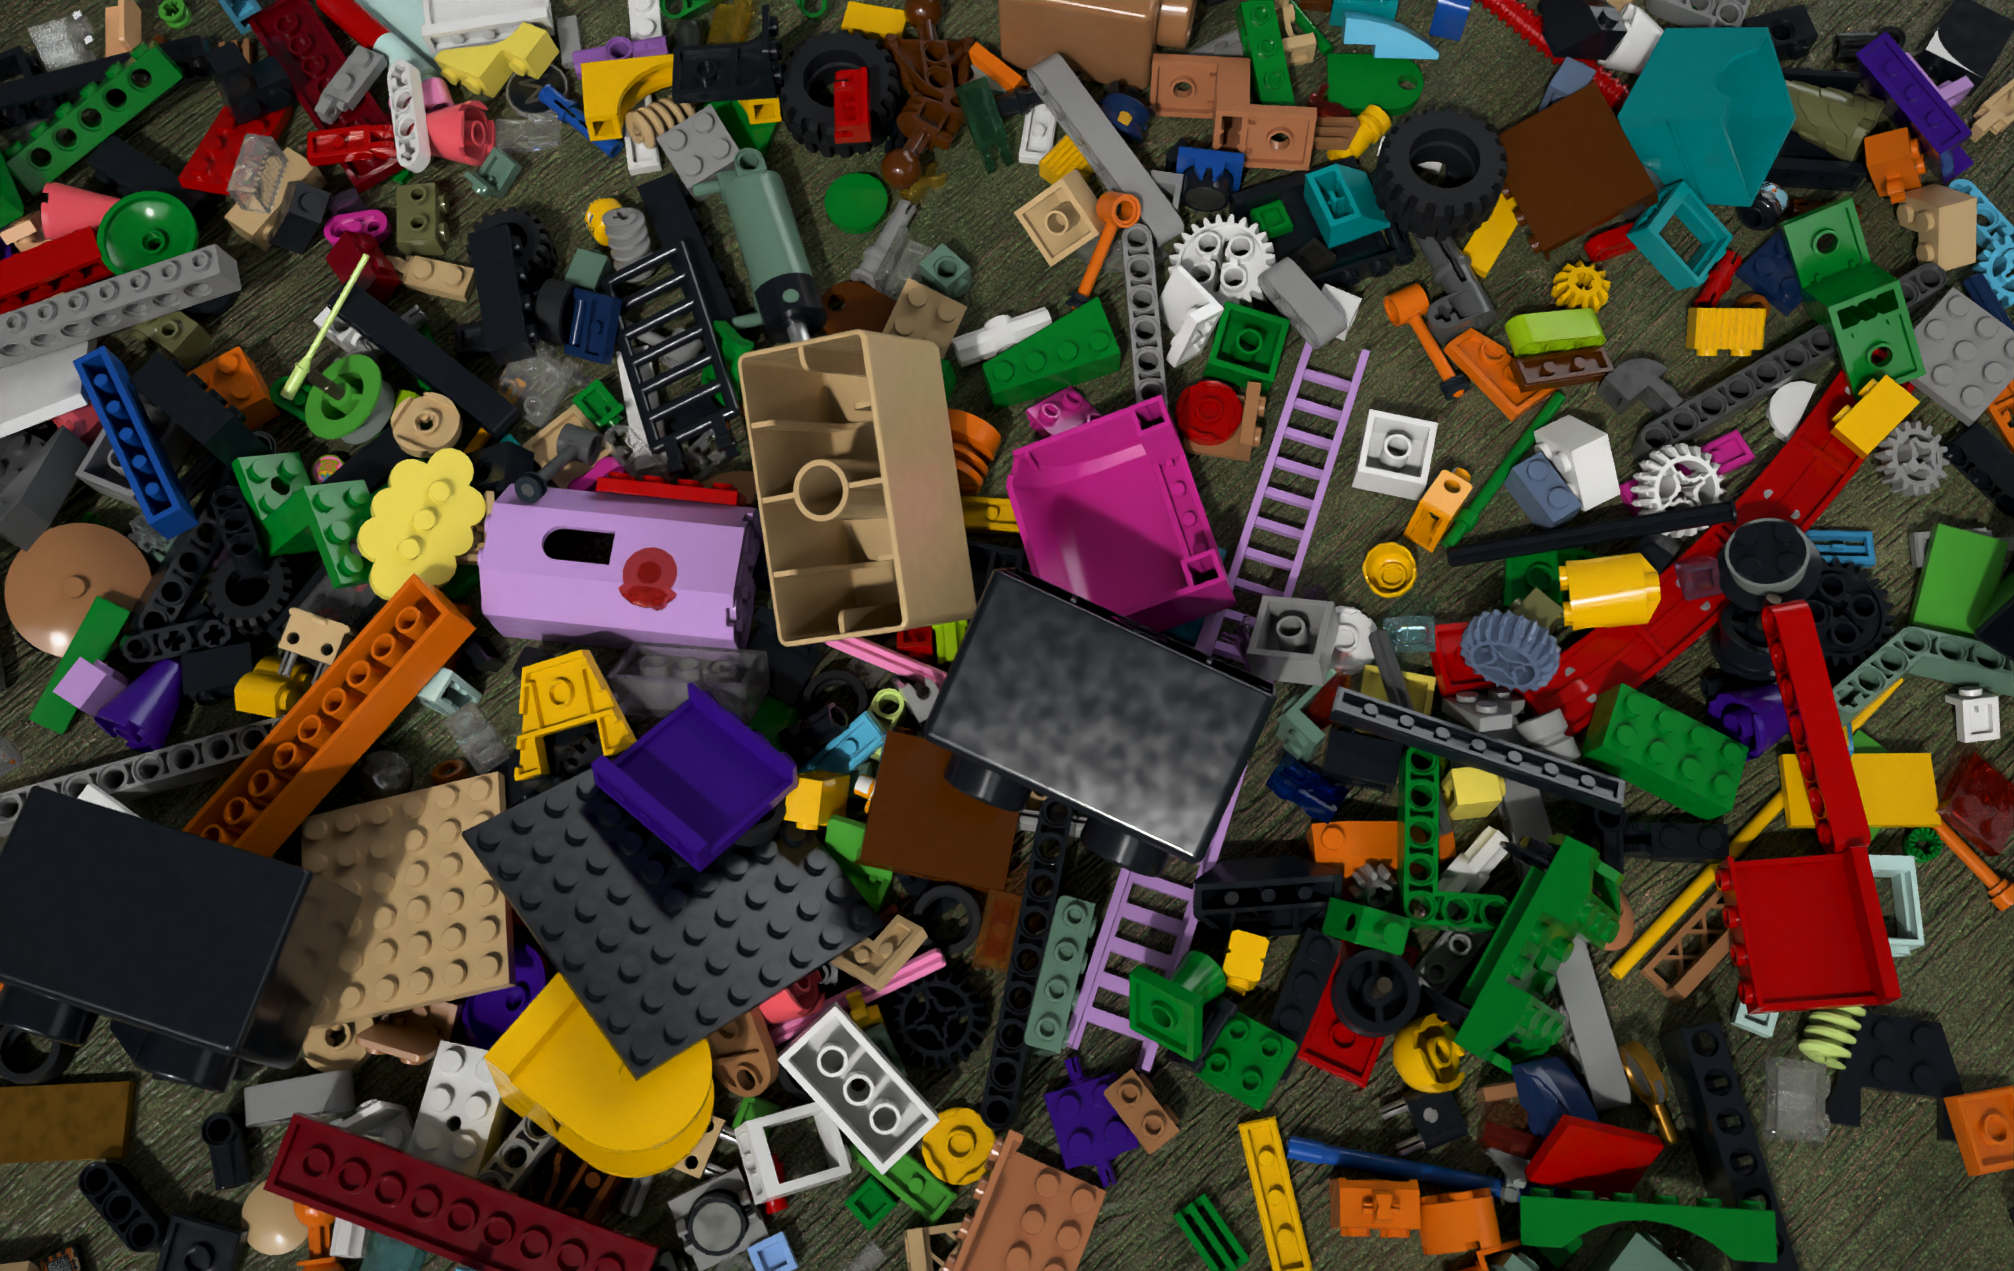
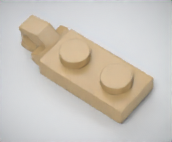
M2014 79L1985 101L1973 115L1977 119L1970 129L1972 132L1970 139L1973 142H1977L1989 131L1997 135L2000 131L2003 132L2014 123Z
M386 255V258L393 264L395 272L402 281L400 284L405 285L408 290L468 302L476 281L474 268L416 255H407L405 260L400 257Z

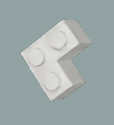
M1571 415L1560 418L1534 431L1537 444L1534 447L1535 454L1541 451L1553 468L1559 471L1562 480L1582 504L1581 510L1587 511L1621 494L1607 433Z

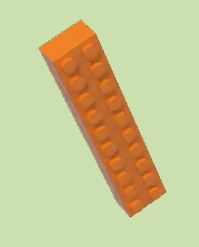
M413 573L182 831L270 858L465 642L476 627L440 589Z

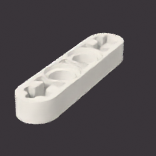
M400 59L391 65L387 73L397 160L401 166L411 172L420 173L426 169L431 159L419 69L406 60ZM411 96L409 104L403 109L406 100ZM414 123L413 130L407 135L409 127Z

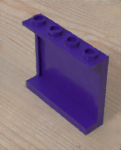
M1887 31L1856 53L1865 91L1870 97L1886 101L1883 112L1897 129L1908 127L1911 138H1918L1921 154H1924L1926 164L1943 185L1974 165V162L1960 146V144L1972 136V132Z
M690 682L687 685L689 699L612 762L602 754L591 763L595 784L697 871L701 872L798 786L797 765L790 755L777 751L761 732H753L748 728L736 712L732 710L727 711L718 704L712 693L708 690L702 691Z

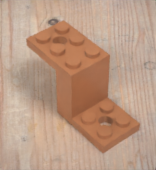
M1153 53L1150 103L1156 106L1155 116L1212 119L1211 150L1245 154L1243 167L1309 171L1317 107L1250 104V58ZM1179 82H1186L1191 85V88L1186 91H1180L1174 86ZM1278 133L1288 136L1283 142H1276L1271 139L1273 135Z

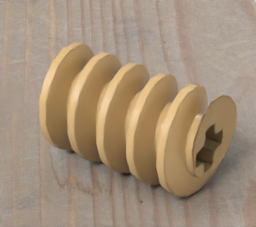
M671 95L668 98L659 100L658 103L653 102L647 107H641L636 112H629L625 118L627 131L635 143H643L646 148L653 149L655 143L659 144L656 139L657 137L696 113L694 103L674 104Z

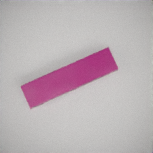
M1737 429L1701 446V452L1712 454L1710 463L1717 462L1721 464L1716 471L1717 475L1724 476L1755 459V455ZM1680 463L1674 464L1676 470L1681 471L1684 475L1692 473L1686 466ZM1635 478L1619 486L1621 493L1619 496L1633 517L1637 516L1642 509L1641 506L1635 507L1631 504L1635 499H1638V493L1630 491L1632 487L1639 484V481Z

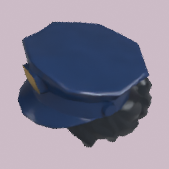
M1112 81L1104 91V99L1101 98L1098 103L1100 109L1120 136L1131 141L1144 143L1142 131L1146 130V123L1155 117L1156 106L1147 102L1140 95L1136 87L1119 86V81Z

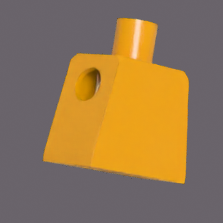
M1454 468L1452 472L1442 470L1420 500L1403 536L1433 553L1473 489L1469 483L1471 481L1470 474L1462 468ZM1430 513L1436 515L1437 517H1439V519H1433Z

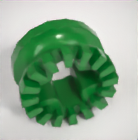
M1920 827L1904 836L1901 843L1902 851L1905 856H1914L1916 863H1925L1936 858L1941 853L1940 850L1943 848L1941 846L1942 840L1939 839V834L1936 835L1934 830L1931 831L1930 828ZM1918 838L1921 842H1927L1929 848L1924 850V852L1922 849L1914 848Z

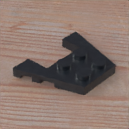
M1866 1012L1865 1016H1857L1855 1021L1861 1024V1030H1851L1850 1035L1856 1038V1044H1846L1845 1049L1852 1053L1851 1058L1843 1059L1842 1064L1847 1069H1840L1837 1078L1833 1079L1829 1090L1831 1094L1826 1108L1822 1109L1819 1123L1851 1128L1860 1127L1861 1088L1936 1099L1937 1140L1957 1143L1943 1098L1962 1095L1964 1091L1942 1024Z

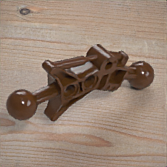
M906 0L904 16L908 24L917 29L918 39H903L893 33H888L885 35L882 49L887 50L891 55L892 62L896 65L899 79L904 89H907L911 96L901 113L897 116L898 128L908 140L903 148L892 149L888 152L881 162V174L884 182L898 190L910 189L920 179L921 163L919 158L925 148L931 151L935 146L944 150L950 149L953 136L963 128L970 109L971 102L962 87L963 83L969 81L971 58L968 51L974 45L975 40L970 36L958 42L937 39L935 26L938 25L943 16V5L940 0ZM957 69H958V72H957V80H956V89H957V90H955V89H954V82H953V76H952V75H953V74L957 71Z

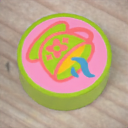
M336 455L321 456L312 465V478L317 484H321L345 463Z

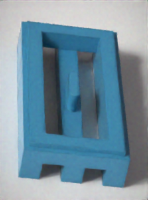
M1807 530L1804 533L1811 541L1864 542V546L1845 544L1815 545L1820 554L1866 555H1820L1821 558L1826 560L1828 566L1836 558H1839L1841 567H1846L1850 562H1854V568H1872L1876 564L1872 531Z

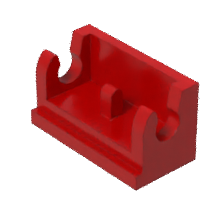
M867 67L837 71L835 73L836 80L848 79L850 81L834 83L835 144L871 142L870 83Z

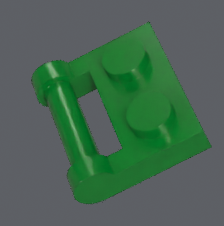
M714 320V329L740 406L742 395L739 394L741 385L738 359L742 354L753 351L754 343L742 338L726 321ZM712 364L703 368L701 382L705 385L716 379ZM721 392L714 395L725 406Z

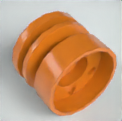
M948 408L960 494L976 495L980 492L983 486V479L988 474V466L986 464L994 460L1001 444V435L985 420L962 410Z

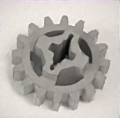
M1920 421L1900 423L1878 444L1882 451L1874 453V457L1881 460V465L1876 467V471H1884L1883 484L1893 483L1891 492L1902 491L1903 497L1925 495L1930 493V490L1940 487L1939 479L1947 477V474L1942 470V466L1949 465L1950 461L1944 459L1942 453L1948 451V448L1939 446L1938 442L1942 436L1940 434L1932 436L1931 425L1922 427Z

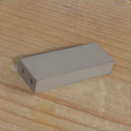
M576 15L556 18L564 69L574 67L572 53L573 51L582 50L579 22Z

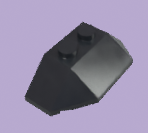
M1298 856L1223 860L1194 880L1193 915L1227 940L1231 932L1236 931V929L1263 937L1300 935L1308 927H1312L1325 917L1330 897L1342 900L1343 874L1341 870Z

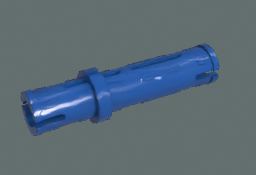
M551 84L544 86L538 95V100L554 111L563 124H570L590 141L588 130L585 127L584 111L580 109L579 103L574 99L569 100ZM562 104L563 106H565L568 110L575 114L576 117L574 118L573 116H571L563 108H561L560 105ZM618 139L592 141L594 145L605 152L611 159L616 157L623 147V142Z

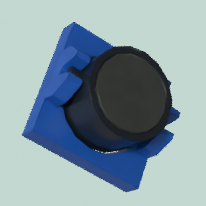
M1179 146L1176 173L1184 174L1181 191L1182 202L1196 211L1212 213L1226 208L1230 202L1231 194L1240 190L1245 154Z

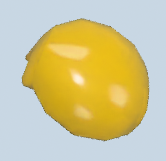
M1395 542L1379 543L1368 551L1362 565L1364 578L1371 591L1387 599L1402 597L1413 588L1418 575L1416 562L1411 552L1406 547Z

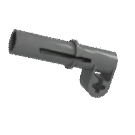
M1411 232L1434 272L1432 276L1434 282L1441 285L1447 296L1433 302L1428 308L1426 325L1435 341L1439 344H1446L1469 328L1477 331L1491 323L1495 319L1497 312L1471 269V258L1463 255L1456 241L1452 239V236H1448L1446 241H1434V237H1426V240L1416 238L1417 234ZM1454 310H1456V312H1457V314L1459 315V317H1460L1461 320H1459V318H1458V316L1456 315L1455 312L1452 313V314H1451V312L1454 311Z

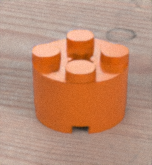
M1490 1187L1420 1197L1421 1229L1418 1231L1423 1255L1463 1252L1478 1248V1246L1484 1249L1502 1245Z

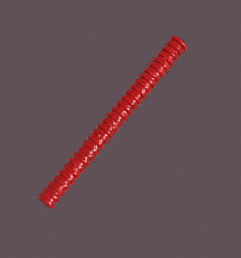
M1474 0L1476 4L1481 2L1484 10H1491V16L1497 15L1499 22H1506V28L1512 27L1515 35L1521 34V40L1527 39L1530 47L1536 46V52H1543L1545 59L1551 58V64L1554 66L1558 64L1561 67L1566 58L1553 56L1541 32L1543 16H1536L1533 8L1528 10L1526 8L1527 4L1525 2L1521 4L1519 0ZM1574 59L1585 63L1588 67L1597 71L1592 83L1596 82L1610 109L1613 108L1615 110L1614 114L1617 116L1631 92L1628 90L1629 85L1626 83L1622 85L1619 77L1613 78V72H1606L1603 64L1600 66L1596 64L1597 60Z

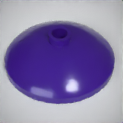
M514 942L516 986L464 997L462 1009L463 1026L469 1041L476 1048L489 1051L551 981L548 964L544 956L535 947L521 942Z

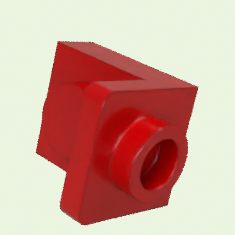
M932 626L898 631L897 652L935 667Z

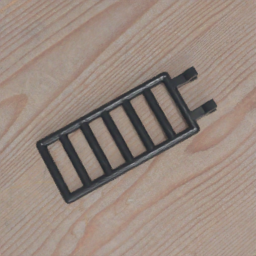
M678 240L603 277L600 285L603 294L618 298L615 286L676 256L678 257L682 270L622 299L616 339L650 451L653 454H660L665 451L668 459L669 473L671 475L677 474L678 479L689 480L694 476L685 458L681 443L714 429L715 442L719 452L725 451L726 457L729 460L742 455L729 423L730 420L740 415L741 409L688 245L685 241ZM686 283L690 297L633 325L626 326L623 316L624 312ZM695 310L699 324L635 354L631 342L632 339ZM701 337L704 338L707 352L643 382L639 367ZM712 364L716 376L715 380L652 410L648 398L649 394ZM721 392L725 408L660 438L656 425L657 422Z

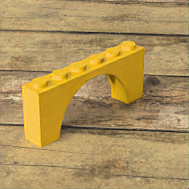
M674 54L581 63L584 116L590 142L622 138L626 115L636 104L648 95L672 86ZM778 94L777 98L737 100L744 108L750 125L781 122Z

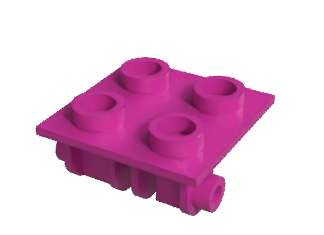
M1071 385L1025 411L1028 415L1027 419L1030 421L1029 426L1035 429L1043 439L1103 417Z

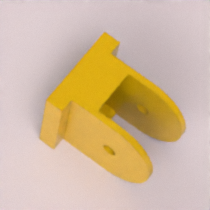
M559 972L484 1055L485 1062L502 1102L522 1118L527 1116L585 1162L610 1175L638 1178L655 1175L674 1167L689 1156L699 1145L712 1119L715 1096L712 1078V1058L707 1039L702 1040L636 1081Z

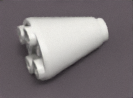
M1627 3L1621 10L1620 15L1628 32L1606 61L1597 60V63L1603 64L1609 69L1640 75L1664 30L1643 9Z

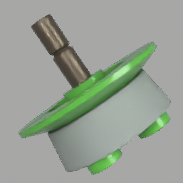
M353 354L337 360L322 374L311 368L307 380L313 384V387L307 398L305 419L308 428L313 434L322 439L333 440L341 438L349 444H360L370 439H375L383 432L384 426L392 414L396 396L391 385L382 380L380 368L374 360L365 355Z

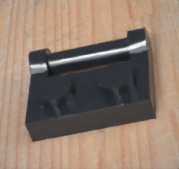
M1224 997L1212 999L1203 1006L1202 1053L1193 1062L1171 1050H1168L1164 1058L1175 1066L1201 1075L1206 1066L1204 1062L1229 1019H1234L1240 1008Z

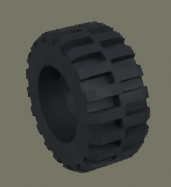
M838 30V33L830 34L829 31L820 32L819 37L813 38L810 36L803 40L804 45L801 47L795 46L789 52L790 59L786 57L781 65L783 84H777V94L785 125L788 131L792 132L793 138L801 145L805 143L807 150L813 153H817L819 150L822 152V156L833 158L834 154L840 155L841 158H849L850 154L856 152L861 155L868 152L870 146L873 145L876 148L883 143V136H890L894 119L901 113L900 106L902 105L898 73L889 52L882 49L881 44L876 40L870 38L868 41L866 35L858 32L852 35L848 33V30ZM867 67L870 83L871 142L835 144L834 107L823 106L813 99L821 89L839 81H850L848 79L836 80L835 73L837 71Z
M1435 108L1423 110L1422 115L1416 112L1407 116L1404 122H1397L1391 128V132L1385 136L1373 175V193L1376 195L1375 201L1381 211L1386 210L1384 216L1392 224L1394 222L1398 223V229L1406 234L1410 231L1417 234L1416 238L1426 240V237H1434V241H1446L1448 236H1452V239L1464 237L1466 231L1472 233L1479 229L1482 222H1486L1492 215L1507 176V155L1505 148L1502 145L1499 146L1500 139L1494 131L1489 132L1487 130L1488 125L1479 119L1477 122L1471 119L1472 115L1462 112V114L1453 113L1454 109L1443 108L1442 112H1436ZM1424 162L1444 163L1460 172L1467 183L1454 188L1435 187L1421 180L1415 174L1412 167Z

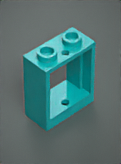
M1680 181L1661 188L1657 193L1659 202L1645 209L1626 234L1631 242L1676 291L1688 287L1696 288L1704 283L1709 277L1708 271L1714 263L1718 262L1726 254L1727 250L1725 248L1734 238L1684 181ZM1673 214L1681 220L1702 244L1687 264L1659 235Z

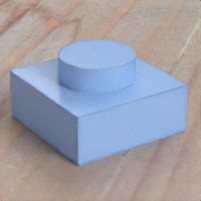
M784 1231L747 1248L756 1271H794L799 1268Z

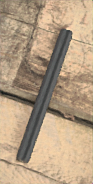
M1380 629L1370 633L1368 639L1389 703L1414 711L1388 631ZM1403 744L1406 752L1410 748V746ZM1417 754L1411 755L1413 766L1420 770H1426L1427 763L1425 759ZM1439 786V836H1443L1453 831V825ZM1419 791L1423 806H1426V797Z

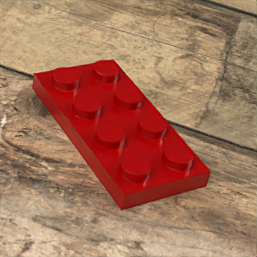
M224 105L178 177L182 188L243 197L294 113L292 105L241 125L237 124Z
M608 472V478L597 477L596 491L601 493L745 507L746 496L739 493L738 488L732 484L713 483L711 489L704 488V484H700L699 481L678 479L677 485H672L669 480H664L663 477L643 475V481H636V477L620 472Z

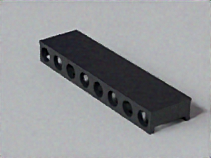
M1719 1022L1692 1028L1682 1027L1658 1036L1708 1198L1722 1199V1207L1739 1208V1200H1751L1752 1197L1763 1195L1766 1200L1765 1209L1775 1211L1776 1237L1780 1246L1777 1244V1263L1732 1260L1727 1255L1731 1271H1800ZM1703 1032L1709 1034L1714 1039L1715 1047L1703 1049L1698 1034ZM1725 1076L1728 1085L1715 1088L1713 1080ZM1737 1115L1740 1119V1125L1728 1126L1726 1118ZM1750 1155L1753 1159V1164L1741 1166L1738 1158Z

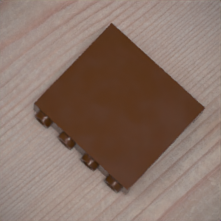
M1595 81L1497 135L1500 139L1499 146L1502 145L1505 148L1507 155L1506 163L1508 164V172L1501 193L1506 201L1511 198L1513 199L1517 208L1513 209L1512 212L1519 226L1527 225L1532 234L1527 237V240L1535 255L1541 252L1546 262L1551 260L1549 252L1643 203L1647 209L1659 202L1657 189Z
M893 727V731L887 730L881 738V741H883L863 839L861 847L857 850L855 864L995 895L1004 892L1019 812L1005 811L990 806L951 786L943 777V771L951 752L928 742L925 738L914 736L915 732L911 729Z

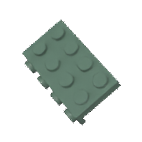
M1066 895L1058 898L1023 1037L1025 1044L1033 1047L1032 1055L1043 1058L1060 1054L1061 1049H1065L1070 1035V1027L1067 1026L1070 1011L1074 1012L1079 997V990L1076 989L1079 974L1082 975L1084 973L1088 960V953L1084 951L1087 939L1092 937L1097 917L1093 916L1095 903Z

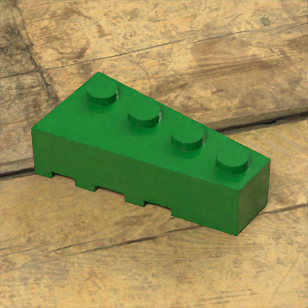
M1095 297L982 365L984 384L994 411L1065 389L1070 385L1074 386L1120 371L1121 352L1099 297Z

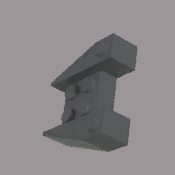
M41 422L0 438V536L26 552L52 523L78 478L75 475L76 471L90 450L84 442L62 425L54 432Z

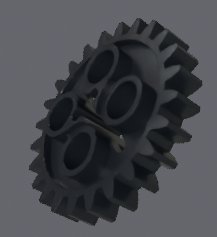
M1821 558L1822 577L1820 583L1806 602L1813 615L1828 671H1832L1838 664L1843 671H1847L1853 664L1858 668L1887 643L1884 639L1893 635L1894 631L1886 626L1892 624L1896 618L1887 615L1886 612L1894 607V604L1882 601V598L1889 592L1887 590L1877 591L1874 588L1879 582L1878 578L1871 581L1865 579L1868 571L1866 568L1857 574L1854 572V562H1850L1845 568H1841L1839 558L1833 560L1829 566L1826 560ZM1822 586L1827 587L1832 592L1833 596L1826 594L1823 591ZM1853 606L1862 611L1863 617L1854 611ZM1834 632L1840 634L1844 638L1845 643L1837 640Z

